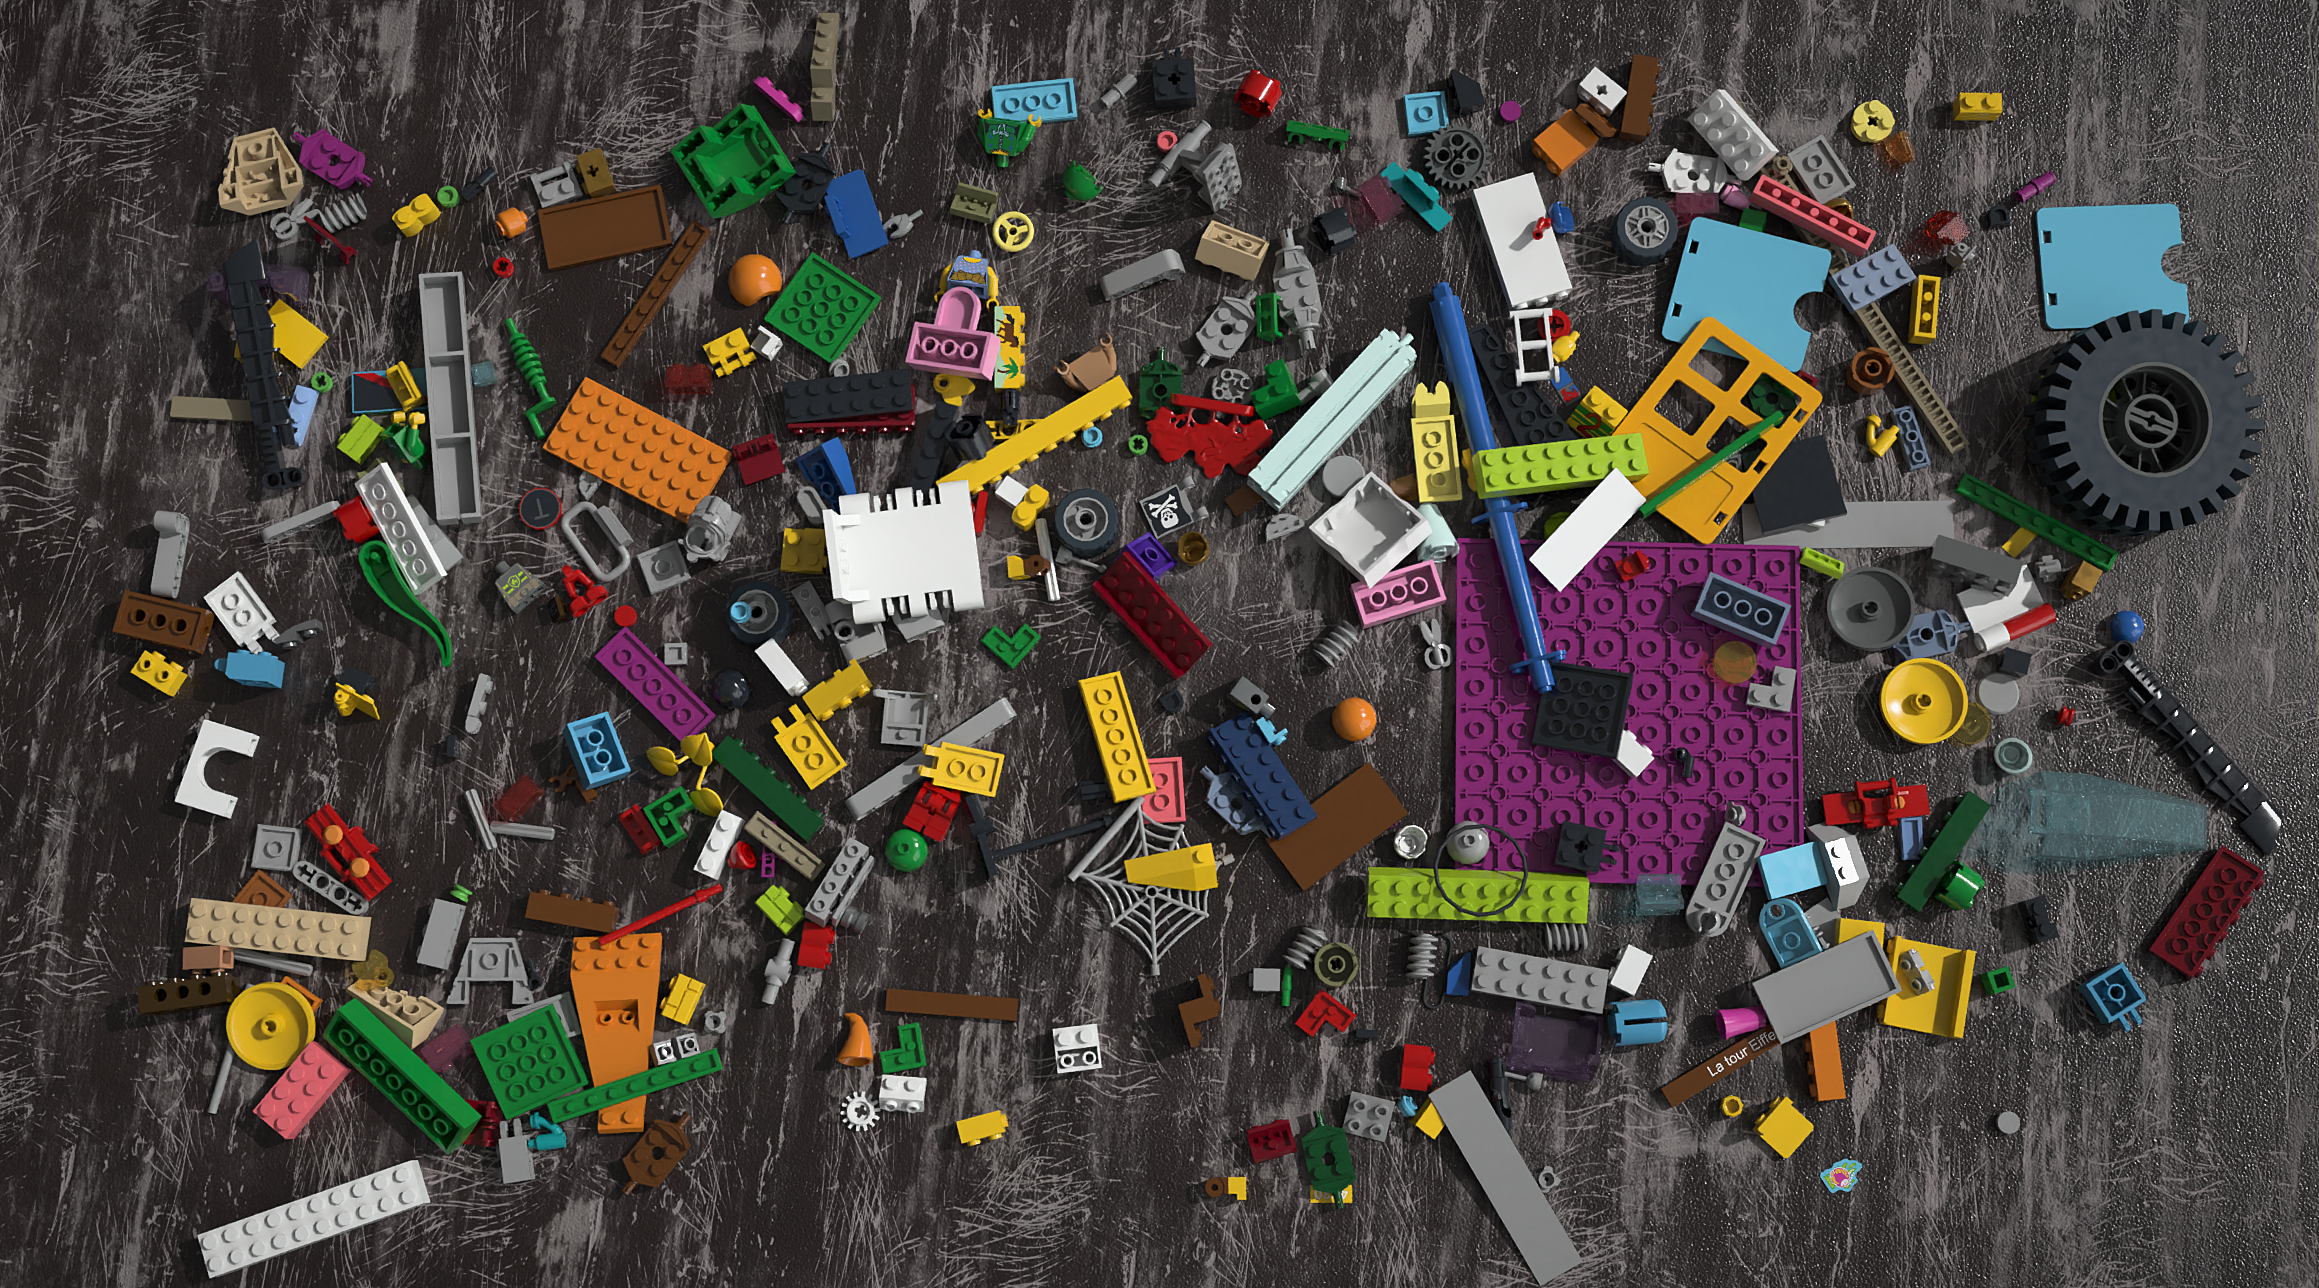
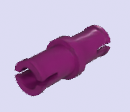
M2047 171L2039 178L2030 180L2028 185L2014 193L2016 200L2019 203H2024L2032 196L2041 194L2043 189L2056 182V176L2053 172Z

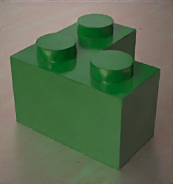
M1283 359L1263 367L1269 385L1250 393L1256 411L1263 420L1302 404L1290 368Z
M680 786L643 809L664 846L670 848L688 837L677 818L696 807L686 789Z

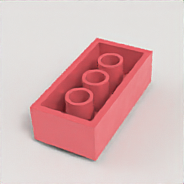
M311 1041L253 1112L285 1139H294L352 1069L320 1042Z

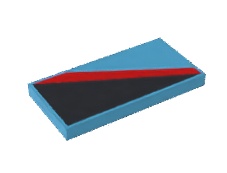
M426 368L409 369L427 401L411 411L429 410ZM386 370L352 372V413L354 415L404 411L391 384L386 378Z

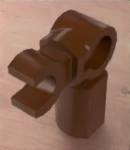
M575 764L570 765L567 770L562 772L563 775L553 776L549 780L550 783L560 781V786L555 789L557 793L564 791L568 783L571 785L576 782L575 787L585 804L598 798L594 788L585 791Z

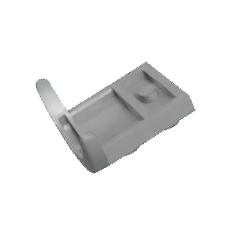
M874 689L873 695L875 697L885 699L881 743L923 747L926 738L929 702L937 701V694Z

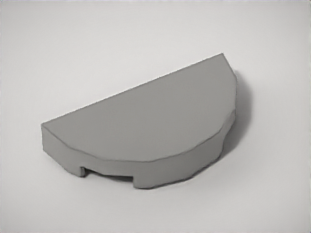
M583 471L579 477L580 492L588 501L603 481Z
M1288 513L1279 514L1272 518L1266 527V543L1306 529V526L1300 518Z

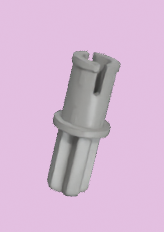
M1128 74L1117 85H1112L1113 88L1100 98L1101 103L1109 109L1118 99L1125 97L1124 94L1137 83V79L1132 74Z

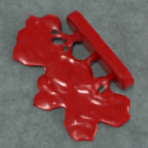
M1171 393L1170 403L1184 406L1186 411L1180 415H1175L1168 407H1161L1156 410L1155 418L1146 422L1147 431L1152 434L1151 444L1159 451V455L1164 462L1168 463L1178 460L1184 456V453L1192 450L1195 452V462L1198 466L1204 468L1203 472L1208 480L1222 474V470L1227 463L1235 469L1236 473L1248 476L1261 462L1260 456L1256 453L1257 450L1269 446L1273 431L1267 429V425L1262 420H1255L1249 425H1243L1240 422L1239 415L1253 416L1255 406ZM1196 408L1211 411L1210 421L1207 424L1202 425L1194 421L1192 414ZM1216 413L1233 414V420L1228 426H1225L1216 420ZM1186 417V424L1181 428H1177L1176 424L1180 419L1185 421ZM1171 418H1176V421L1172 423ZM1190 421L1193 422V427L1189 425ZM1237 426L1241 429L1240 433L1236 432Z

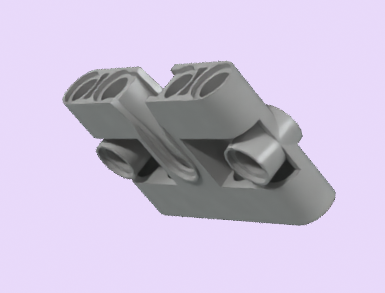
M908 596L905 597L907 613L904 614L900 610V597L892 598L894 615L891 616L896 627L908 643L939 631L946 626L938 606L935 610H931L930 601L927 603L929 615L912 617ZM884 599V612H888L886 599ZM836 600L825 606L848 666H851L849 661L853 658L859 664L887 652L885 632L881 622L856 625L852 604L845 605ZM848 628L851 630L849 636H840V632L843 629Z

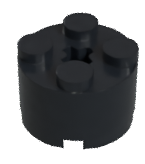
M1336 207L1312 218V227L1315 225L1317 227V231L1314 232L1316 240L1324 253L1329 252L1328 256L1352 247L1354 245V237L1357 236L1355 227L1350 225L1347 220L1348 216L1344 207Z
M968 413L961 416L962 420L957 423L955 420L952 421L944 434L956 458L959 461L981 460L985 458L986 452L991 448L995 439L981 415L978 413Z

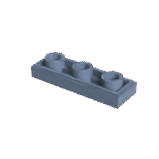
M1912 405L1891 410L1890 415L1893 425L1899 428L1897 437L1908 472L1930 466L1931 464ZM1908 435H1911L1913 437V440H1910L1908 438Z

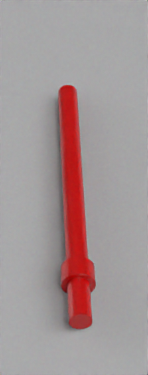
M718 883L705 890L695 891L694 895L598 938L601 946H604L697 902L699 904L707 901L708 897L723 891L721 885Z

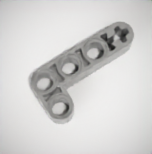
M1168 249L1105 275L1099 279L1105 300L1110 301L1164 278L1170 281L1182 278L1186 275L1179 253Z
M157 511L154 516V527L160 531L151 583V594L157 597L176 598L180 587L190 523L188 517L181 513Z

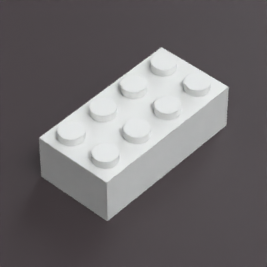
M1717 89L1687 118L1740 180H1749L1779 152L1725 90Z

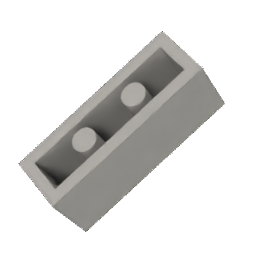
M435 898V902L429 908V922L423 929V943L417 949L416 957L418 958V963L448 970L466 906Z

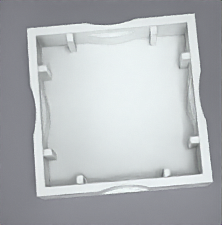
M1373 472L1367 474L1338 504L1327 510L1309 527L1314 540L1369 589L1432 533L1428 520L1408 502L1397 497L1392 489Z

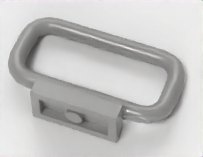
M585 501L576 504L562 516L561 529L564 535L598 580L610 582L629 567L630 555L625 546L628 547L634 541L610 508L602 506L597 509L593 503ZM583 510H588L622 557L621 563L609 573L601 572L569 526L570 520Z

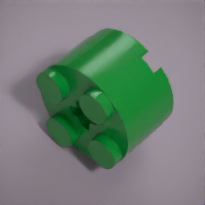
M1955 860L1952 863L1954 866L1947 870L1935 888L1937 892L1932 895L1955 911H1959L1962 908L1968 910L1973 904L1974 900L1972 898L1976 892L1983 888L1985 881L1982 880L1980 874L1959 860Z

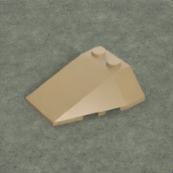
M270 128L233 139L228 156L229 164L227 169H224L223 175L225 177L223 184H220L218 189L221 208L246 215H254L291 205L303 188L302 171L276 129Z

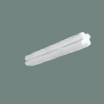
M1040 518L1035 520L1040 555L1047 558L1051 564L1050 571L1044 575L1048 600L1056 601L1060 599L1048 528L1046 519Z

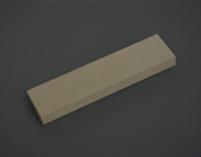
M172 396L170 417L254 423L249 400Z
M758 811L743 828L811 882L826 865Z

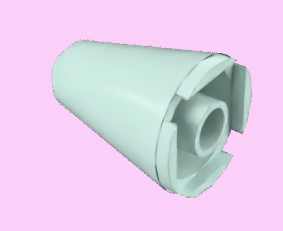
M1432 503L1421 504L1417 511L1428 520L1432 533L1417 546L1418 561L1422 560L1425 562L1433 559L1434 564L1446 561L1445 557L1449 555L1452 558L1459 553V545L1437 505Z

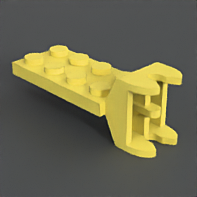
M1442 381L1438 382L1434 395L1427 393V388L1423 383L1418 384L1412 399V416L1414 419H1411L1419 503L1462 500L1454 415H1449V391Z

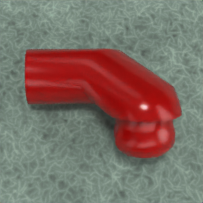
M1544 216L1538 218L1532 229L1535 240L1542 239L1543 228H1550V218H1544Z

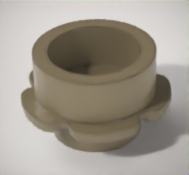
M1777 156L1772 161V170L1776 175L1784 176L1788 174V171L1792 170L1793 165L1787 156Z

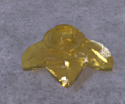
M377 950L371 951L369 962L364 961L352 964V970L355 976L359 978L355 984V987L359 990L371 991L376 987L384 988L393 982L394 974L388 967V959ZM380 975L387 977L385 980H379Z

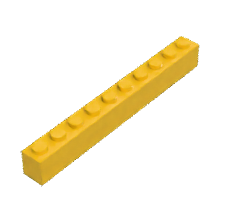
M1120 375L986 452L985 458L972 460L936 481V484L939 487V483L968 480L970 494L972 493L974 496L983 491V486L991 483L993 485L999 482L1003 474L1007 472L1012 474L1021 469L1019 465L1027 461L1029 464L1039 458L1038 454L1046 451L1048 453L1058 447L1056 445L1062 440L1067 442L1076 437L1075 433L1082 429L1084 432L1094 426L1093 422L1101 419L1103 421L1113 415L1111 413L1117 408L1122 410L1128 407L1133 399Z

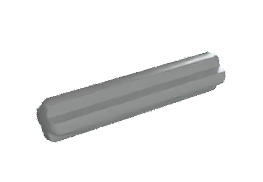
M474 789L466 791L464 796L483 845L488 851L495 849L497 843L493 833L490 831V825L478 794Z
M492 821L490 824V831L492 833L553 840L555 829L549 827Z

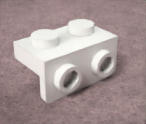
M883 1075L879 1094L880 1109L887 1111L900 1110L909 1113L924 1112L927 1079Z

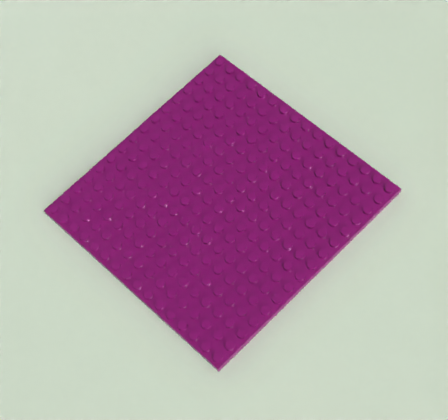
M1457 538L1456 541L1460 549L1456 555L1455 825L1462 821H1474L1478 824H1487L1500 828L1518 842L1526 856L1528 872L1581 873L1552 866L1560 823L1568 821L1607 830L1604 843L1618 846L1620 850L1616 853L1603 850L1602 857L1617 860V865L1600 863L1598 874H1586L1589 883L1696 886L1722 826L1726 822L1724 816L1728 802H1733L1734 805H1741L1745 809L1746 817L1741 822V825L1737 827L1766 840L1759 857L1804 844L1799 546L1703 545L1699 543L1608 541L1576 576L1559 591L1529 560L1547 540L1519 539L1547 654L1566 650L1565 660L1561 661L1563 663L1634 674L1624 730L1632 732L1636 736L1635 741L1641 746H1647L1652 751L1651 755L1654 759L1633 780L1611 758L1531 744L1541 694H1539V691H1534L1528 668H1525L1524 673L1513 675L1512 671H1509L1510 665L1525 661L1527 657L1495 539ZM1640 550L1649 560L1648 571L1622 583L1613 564ZM1710 572L1791 605L1775 646L1771 649L1690 616L1703 582ZM1774 666L1795 669L1796 675L1790 712L1785 713L1745 705L1748 684L1755 683L1770 686ZM1678 747L1686 748L1695 759L1692 778L1681 777L1683 766L1674 756V750ZM1486 828L1484 829L1488 833L1490 842L1485 857L1473 864H1461L1454 860V870L1523 872L1522 858L1515 845L1501 833ZM1582 844L1575 845L1578 853L1584 850ZM1758 862L1754 866L1746 887H1764Z

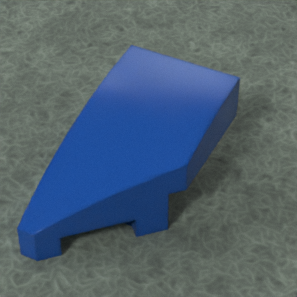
M1467 951L1456 963L1450 965V969L1447 972L1446 994L1468 996L1471 952Z

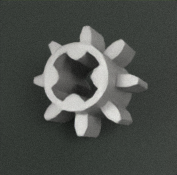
M2052 555L2042 556V558H2039V562H2036L2034 565L2036 577L2043 578V582L2054 581L2057 579V575L2061 574V564L2058 559L2053 560Z

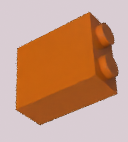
M1570 108L1533 140L1531 148L1535 156L1539 159L1542 158L1547 163V168L1560 177L1595 147L1599 138Z

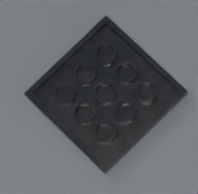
M1824 435L1790 442L1751 492L1763 534L1847 515L1846 506ZM1764 449L1740 454L1744 473L1747 472ZM1759 461L1753 470L1759 474L1766 464Z
M1549 661L1555 686L1551 687L1552 691L1541 694L1531 744L1618 760L1634 674Z

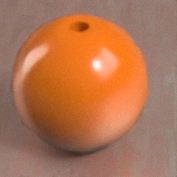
M1357 697L1341 701L1336 706L1332 715V724L1336 733L1343 739L1352 742L1362 741L1369 737L1377 723L1373 707L1364 699Z

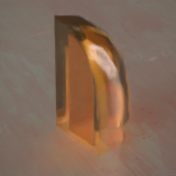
M1902 130L1883 139L1888 153L1897 162L1910 163L1915 161V150L1908 131Z
M1414 473L1386 483L1394 494L1403 501L1407 502L1419 498L1415 486L1417 481Z

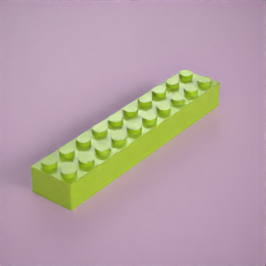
M1368 867L1366 912L1367 917L1587 924L1589 879L1583 873L1528 872L1524 891L1512 907L1497 915L1476 917L1459 912L1444 900L1435 884L1434 869ZM1438 869L1439 882L1447 897L1459 907L1477 913L1495 911L1509 904L1519 892L1524 872Z

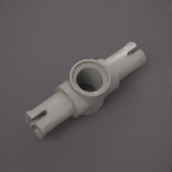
M783 938L777 956L769 960L764 974L767 985L761 1001L774 1004L779 987L788 981L792 969L789 958L795 941Z

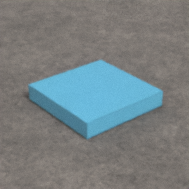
M1444 91L1403 95L1408 137L1429 135L1433 132L1439 134L1438 129L1440 127L1446 131V125L1449 122Z

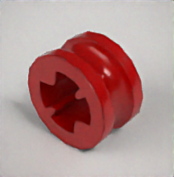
M500 257L493 263L494 271L501 278H508L514 272L513 264L506 257ZM501 264L506 265L507 270L505 272L500 270Z
M2063 705L2057 715V724L2064 723L2066 727H2069L2074 717V708L2067 709Z

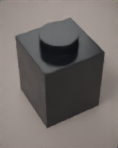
M2006 647L1996 655V671L2022 678L2028 673L2032 654Z
M347 665L339 684L342 686L347 684L356 691L355 693L361 696L363 694L369 696L375 690L376 678Z

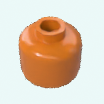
M511 207L499 213L496 217L497 221L494 223L501 236L513 238L526 230L528 219L523 211H518L516 208Z

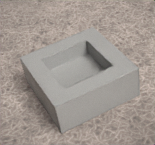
M665 643L666 666L687 665V643Z

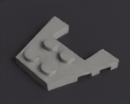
M470 938L460 964L459 973L454 980L453 989L450 996H448L447 1004H469L470 981H513L512 1004H533V995L528 984V978L516 938Z

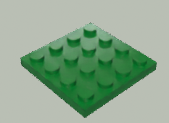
M812 252L764 320L831 364L834 360L841 357L879 304L881 297Z
M553 1003L470 1040L506 1120L589 1083Z

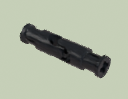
M1505 1058L1488 1059L1486 1063L1489 1065L1490 1078H1488L1491 1106L1512 1140L1511 1129L1513 1128L1510 1108L1508 1077L1505 1076L1504 1069Z

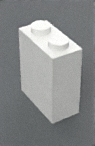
M773 638L769 639L755 651L792 697L795 695L800 696L808 689L806 687L809 685L808 681Z

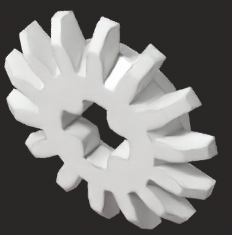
M862 1091L861 1097H858L857 1092H854V1099H851L849 1096L846 1097L849 1104L842 1103V1106L846 1107V1111H841V1115H847L843 1122L850 1121L851 1123L848 1126L850 1129L853 1125H857L856 1131H859L860 1126H863L864 1131L868 1130V1123L872 1127L875 1126L872 1122L873 1118L879 1120V1117L874 1115L875 1112L880 1111V1108H874L878 1100L871 1102L872 1094L865 1098V1092ZM861 1105H864V1110L867 1111V1114L858 1118L855 1108H860Z

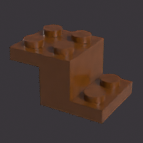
M1206 973L1197 975L1202 998L1178 1005L1191 1049L1199 1047V1041H1202L1199 1027L1194 1028V1025L1218 1018V1012H1221L1218 998L1213 999L1211 991H1215L1212 978H1207Z

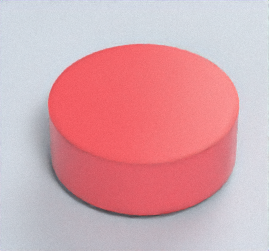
M1164 131L1157 137V147L1163 153H1169L1172 147L1177 144V137L1173 132Z

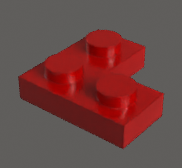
M1320 989L1295 1025L1313 1037L1326 1020L1344 1033L1356 1017V1014L1323 989Z

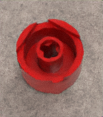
M1252 69L1250 73L1244 76L1233 98L1236 104L1238 101L1242 104L1241 109L1244 112L1257 118H1262L1263 115L1269 118L1282 95L1279 88L1281 84L1278 80L1274 78L1269 79L1258 70Z
M361 495L338 506L333 511L336 519L344 526L342 531L348 540L353 539L357 544H361L380 533Z

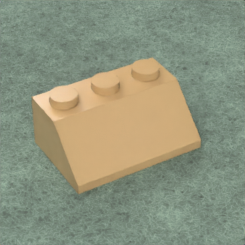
M1212 220L1201 237L1195 259L1200 260L1203 264L1216 266L1224 272L1237 274L1242 279L1254 281L1270 242Z

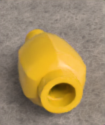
M1573 330L1569 336H1561L1553 343L1552 354L1554 364L1557 365L1559 362H1564L1573 353L1576 347L1575 341L1580 336L1577 331Z

